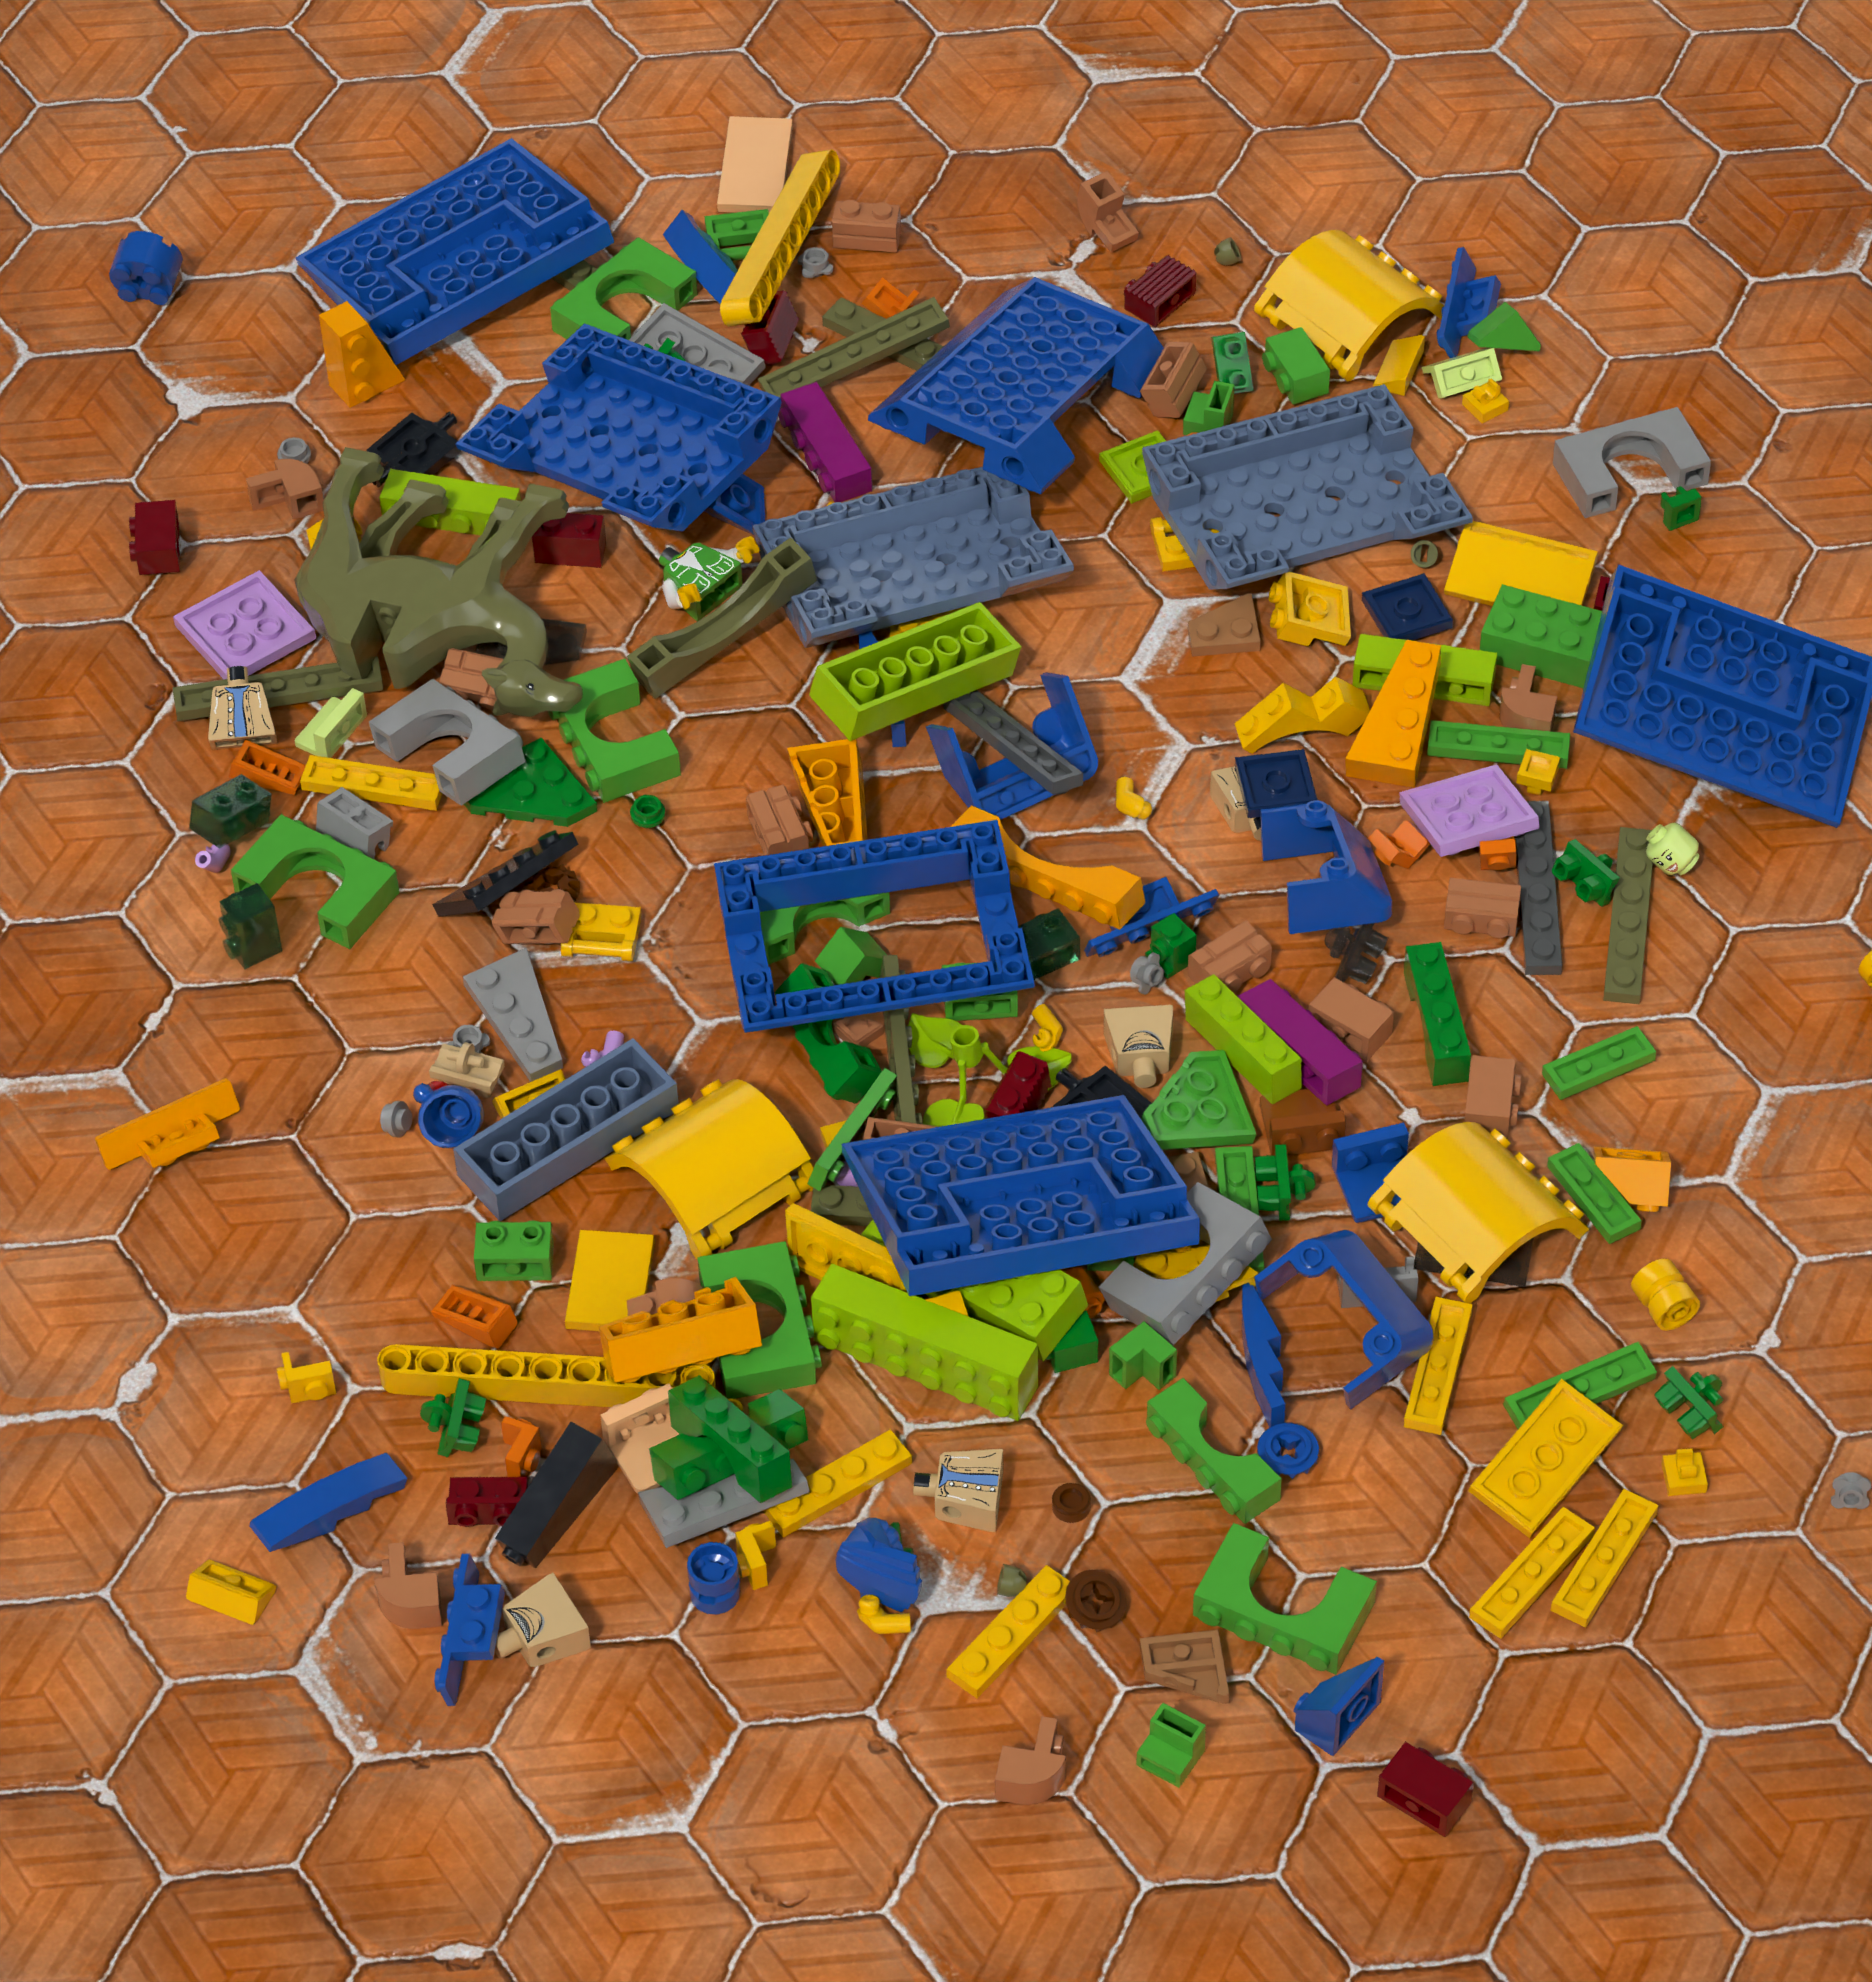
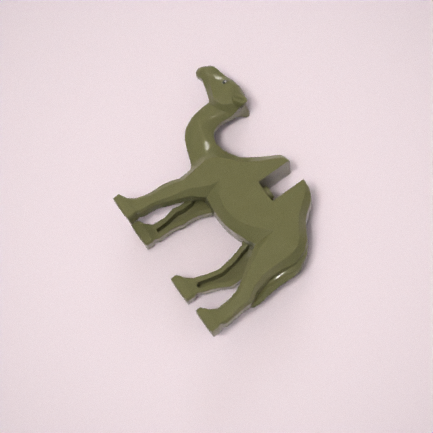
M345 447L340 457V465L335 470L330 489L323 501L324 519L316 540L295 578L300 603L307 612L313 627L329 641L336 661L342 671L356 680L366 678L371 669L372 661L377 656L382 643L385 642L383 654L394 689H401L411 685L428 670L444 660L448 649L461 650L480 643L499 642L508 647L506 656L497 668H487L482 671L483 678L495 692L494 715L500 716L511 713L523 717H532L543 711L567 712L579 703L583 698V689L578 683L564 681L542 669L548 651V638L543 620L533 609L503 588L507 571L520 558L537 529L544 522L561 519L566 516L569 503L566 501L567 495L564 491L529 484L525 498L522 501L499 498L483 534L473 544L467 558L457 566L426 557L396 555L400 542L421 519L446 511L449 499L445 496L446 490L436 484L416 480L408 481L401 498L385 514L368 525L359 543L353 519L354 504L361 488L369 483L380 480L384 468L380 464V456L376 453Z

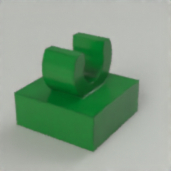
M1679 486L1676 488V495L1673 497H1669L1665 492L1661 493L1660 505L1664 509L1663 523L1669 531L1699 520L1702 496L1695 488L1686 491L1683 487Z

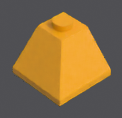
M1593 1146L1596 1166L1630 1204H1637V1210L1657 1212L1659 1211V1206L1668 1207L1671 1160L1668 1152Z

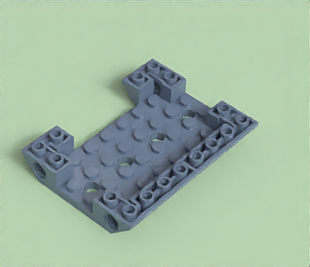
M1385 384L1142 448L1153 499L1209 590L1232 588L1287 573L1289 568L1391 540L1413 539L1472 523L1473 521L1471 513L1445 474L1439 473L1429 476L1411 449L1414 428ZM1389 480H1397L1401 482V484H1396ZM1329 496L1339 497L1341 500L1336 501L1335 499ZM1269 512H1275L1280 514L1281 516L1275 517L1274 515L1269 514ZM1213 528L1218 530L1219 532L1213 533L1212 531L1206 529Z
M983 467L960 470L955 474L944 477L929 478L924 482L908 486H898L889 491L866 494L858 499L842 503L835 502L819 509L800 511L795 515L779 519H769L763 523L752 525L756 543L761 550L759 552L761 560L790 537L812 560L817 581L800 594L791 596V600L782 606L805 648L970 606L978 602H985L1062 582L1074 571L1073 563L1051 529L1040 531L1031 516L1030 495L1026 488L1006 479H1001L983 470Z

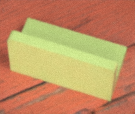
M1494 348L1476 350L1422 367L1423 374H1432L1438 398L1467 391L1477 385L1480 387L1491 378L1495 382L1502 380Z
M352 688L342 700L331 697L295 738V746L315 756L331 758L367 717L364 693Z

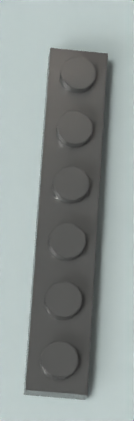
M975 690L943 703V708L1051 794H1064L1070 789L1083 786V773L979 691Z
M1526 801L1539 817V829L1526 832L1521 836H1514L1516 842L1518 885H1521L1520 915L1525 975H1561L1562 957L1555 876L1552 874L1554 860L1549 801Z

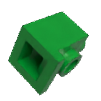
M1175 913L1151 926L1150 950L1145 952L1146 957L1153 952L1160 955L1159 964L1164 969V976L1168 979L1188 967V955L1196 951V934Z

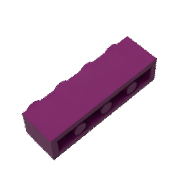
M814 382L780 394L782 401L778 414L780 423L784 428H789L795 447L802 449L809 470H815L822 491L824 493L828 492L834 502H843L872 492L871 467L819 384Z
M1269 979L1237 996L1301 1058L1302 1084L1326 1106L1361 1087L1363 1061L1359 1055L1338 1040L1334 1032L1327 1030L1319 1023L1309 1010L1299 1005L1287 990L1280 988L1273 980Z

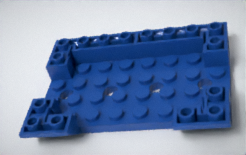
M1034 277L1002 293L868 415V421L924 445L940 430L954 434L985 448L983 470L1001 479H1006L1020 485L1029 491L1042 494L1075 461L1074 454L1055 427L1054 422L1113 366L1112 387L1125 392L1127 395L1142 398L1140 390L1164 347L1148 323Z
M584 323L542 363L549 383L519 411L499 403L456 443V446L459 450L504 468L536 472L603 499L601 502L603 508L648 526L684 531L769 448L782 401L778 396Z

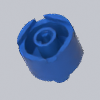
M134 231L128 233L127 238L120 240L109 272L110 280L118 290V296L127 302H133L136 298L150 300L157 305L166 304L172 294L183 261L178 247L173 243L169 247L162 242V236L152 232Z

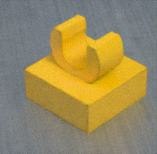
M1492 378L1480 387L1478 385L1475 386L1472 391L1464 394L1462 398V405L1482 424L1509 410V400L1500 393L1501 387Z
M1526 749L1517 774L1516 783L1527 786V793L1541 796L1542 790L1551 792L1560 766V757Z
M1692 1448L1678 1449L1674 1455L1662 1456L1661 1465L1668 1496L1707 1492L1708 1483L1701 1452L1693 1453Z

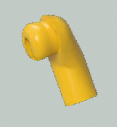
M1119 778L1116 781L1117 809L1132 818L1147 819L1152 812V805L1145 801L1143 797L1133 793L1134 782L1131 778Z
M1041 1004L1032 1012V1016L1041 1027L1038 1029L1037 1035L1033 1034L1032 1041L1034 1045L1044 1052L1057 1046L1063 1032V1027L1048 1006Z
M864 1595L859 1599L858 1605L860 1608L857 1610L859 1619L877 1634L911 1633L910 1613L887 1614L879 1606V1599L875 1595Z

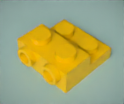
M1293 572L1283 573L1279 581L1272 584L1269 591V602L1275 603V609L1270 618V627L1277 630V639L1309 647L1312 640L1316 638L1346 646L1351 638L1347 586Z

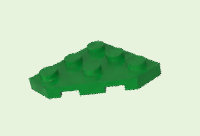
M542 738L522 747L525 758L523 764L463 804L471 814L485 816L486 812L505 814L506 819L534 822V818L553 820L554 825L569 827L597 812V802Z

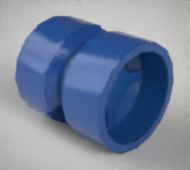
M717 1542L701 1544L695 1548L689 1555L687 1562L689 1593L692 1604L706 1614L718 1615L725 1613L736 1605L740 1597L739 1568L736 1554L729 1546Z

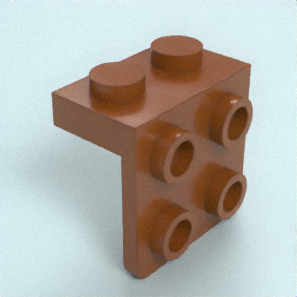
M1309 1089L1298 1090L1273 1105L1263 1095L1260 1097V1109L1271 1155H1275V1145L1286 1144L1287 1155L1333 1150V1139L1345 1137L1346 1120L1344 1111H1337L1335 1102L1326 1106Z

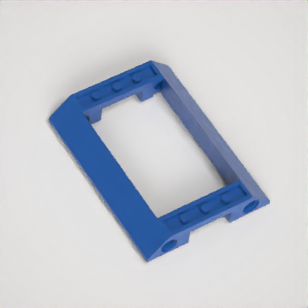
M998 820L714 863L722 920L744 1033L1035 988L1023 930L1018 927L1011 896L1010 873ZM970 880L987 962L782 993L774 996L771 969L768 966L762 935L760 912Z

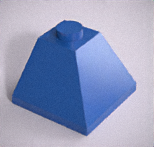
M741 474L704 512L754 535L752 525L765 522L764 487L746 475Z
M1379 1657L1371 1659L1321 1682L1311 1694L1308 1692L1304 1693L1294 1707V1713H1296L1295 1731L1331 1756H1334L1381 1703L1384 1660Z

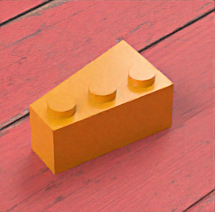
M348 301L319 315L329 386L349 408L405 381V378L369 324Z

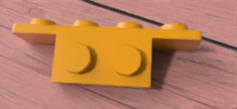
M224 1078L96 1136L95 1141L103 1163L108 1170L140 1156L152 1168L157 1166L163 1167L175 1162L177 1157L190 1151L203 1150L209 1146L210 1142L219 1139L217 1128L213 1123L239 1112L240 1107L231 1082Z

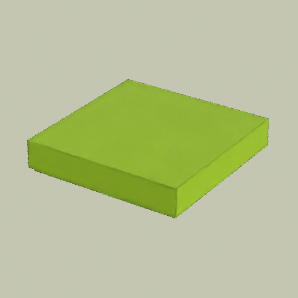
M1158 430L1099 453L1100 463L1131 504L1152 496L1142 448L1166 441Z

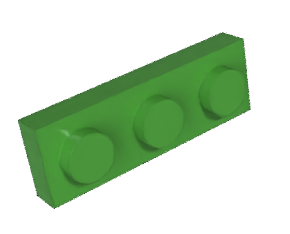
M1636 1026L1543 1065L1542 1075L1558 1098L1562 1100L1655 1061L1656 1050L1640 1028Z
M1580 1143L1548 1157V1169L1608 1244L1641 1229L1642 1220L1596 1166L1593 1159Z

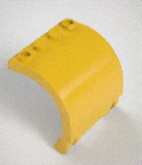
M1329 230L1306 240L1281 263L1264 286L1267 289L1255 304L1254 312L1262 318H1269L1270 324L1278 330L1285 328L1287 325L1293 329L1302 327L1311 342L1325 352L1323 360L1330 369H1337L1339 376L1346 381H1351L1358 374L1366 351L1391 322L1402 314L1418 308L1428 309L1438 318L1442 319V307L1445 305L1439 302L1443 296L1432 287L1427 285L1423 290L1416 285L1420 279L1406 268L1401 273L1393 268L1397 262L1381 251L1378 256L1371 252L1374 245L1362 236L1358 235L1354 239L1341 230ZM1277 297H1279V298L1282 299L1283 301H1282V302L1280 303V305L1276 308V307H1275L1276 300H1277ZM1347 348L1351 351V353L1346 359H1344L1343 356Z
M719 1079L711 1082L700 1090L703 1094L702 1097L694 1102L689 1097L671 1108L672 1116L664 1121L658 1116L641 1127L644 1131L642 1135L634 1140L631 1135L619 1140L612 1145L615 1152L605 1157L612 1171L621 1167H629L637 1171L653 1185L671 1208L685 1231L690 1250L696 1259L697 1257L712 1255V1251L718 1247L724 1249L733 1243L731 1231L782 1198L788 1205H791L801 1199L800 1194L807 1190L813 1191V1187L807 1183L814 1168L809 1161L811 1159L795 1131L776 1106L763 1093L743 1080L733 1079L723 1084ZM797 1168L799 1178L793 1181L789 1173ZM708 1225L711 1235L704 1239L700 1230Z
M1463 1122L1449 1126L1421 1142L1383 1179L1385 1183L1371 1196L1367 1204L1375 1214H1381L1385 1218L1384 1223L1392 1231H1397L1404 1227L1445 1268L1440 1275V1279L1448 1287L1454 1286L1458 1290V1297L1464 1303L1469 1304L1479 1297L1489 1276L1500 1264L1533 1237L1543 1232L1560 1228L1568 1230L1580 1239L1589 1230L1580 1220L1584 1213L1569 1199L1565 1203L1558 1199L1555 1195L1560 1190L1546 1176L1543 1175L1538 1179L1531 1172L1535 1165L1521 1152L1514 1156L1507 1149L1511 1142L1496 1128L1489 1132L1475 1122ZM1395 1194L1401 1198L1396 1206L1391 1203ZM1468 1266L1474 1271L1469 1279L1464 1276Z

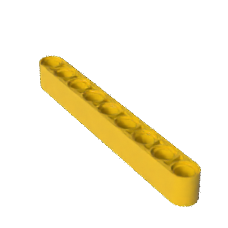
M833 149L806 153L800 156L721 301L720 313L726 326L757 323L762 320L839 176L840 160Z
M395 1344L383 1348L377 1357L382 1387L389 1393L435 1397L437 1394H442L445 1397H450L452 1393H455L457 1381L460 1378L470 1381L468 1392L487 1398L486 1400L613 1407L614 1405L625 1404L638 1398L649 1389L661 1387L657 1385L664 1386L669 1383L673 1389L698 1375L715 1388L714 1372L706 1364L692 1363L680 1366L671 1373L660 1374L656 1372L641 1376L635 1382L619 1384L622 1382L615 1383L608 1373L604 1357Z

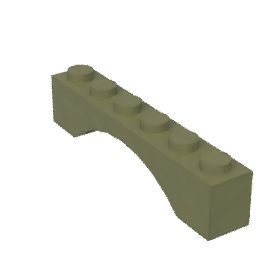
M791 537L762 558L746 582L715 611L681 630L654 636L630 653L627 657L638 682L654 699L662 695L791 600V596L800 594L817 581L811 558Z

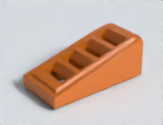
M245 739L231 764L229 778L238 782L295 795L301 785L300 780L306 765ZM261 766L268 767V768H267L266 771H265V770L261 769ZM275 769L281 770L278 776L273 774ZM288 772L295 774L291 781L285 779Z
M453 1284L431 1311L435 1318L496 1349L501 1347L518 1323L510 1305ZM459 1301H462L463 1303L456 1310V1312H453L452 1310L459 1303Z

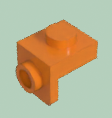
M882 277L862 302V305L871 312L887 319L915 306L913 301L919 292L914 289L907 297Z
M1407 820L1403 821L1393 834L1377 828L1368 838L1377 848L1374 854L1388 866L1394 863L1406 869H1409L1430 845L1426 837Z
M1514 836L1501 840L1479 841L1481 870L1516 868V842Z
M505 1416L501 1422L503 1441L506 1444L512 1445L505 1457L507 1477H526L529 1472L535 1471L540 1460L542 1448L539 1427L524 1419L516 1420Z

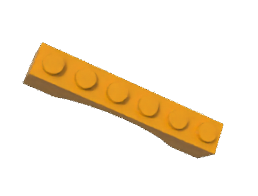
M971 805L950 826L998 820L1010 873V883L1016 887L1032 891L1044 899H1050L1062 904L1072 911H1078L1092 917L1099 923L1108 924L1120 930L1145 904L1141 877L1113 865L1069 867L1038 859L1023 851L1010 839L1003 829L998 816Z

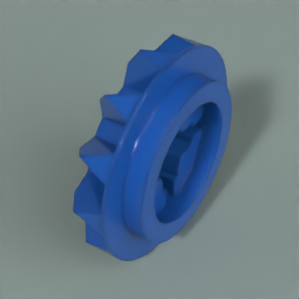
M1280 1423L1268 1428L1261 1435L1257 1445V1454L1278 1475H1289L1293 1479L1296 1474L1302 1472L1308 1474L1310 1467L1313 1464H1317L1319 1444L1314 1434L1307 1428L1294 1423ZM1281 1447H1285L1287 1450L1294 1448L1295 1458L1288 1454L1281 1456Z

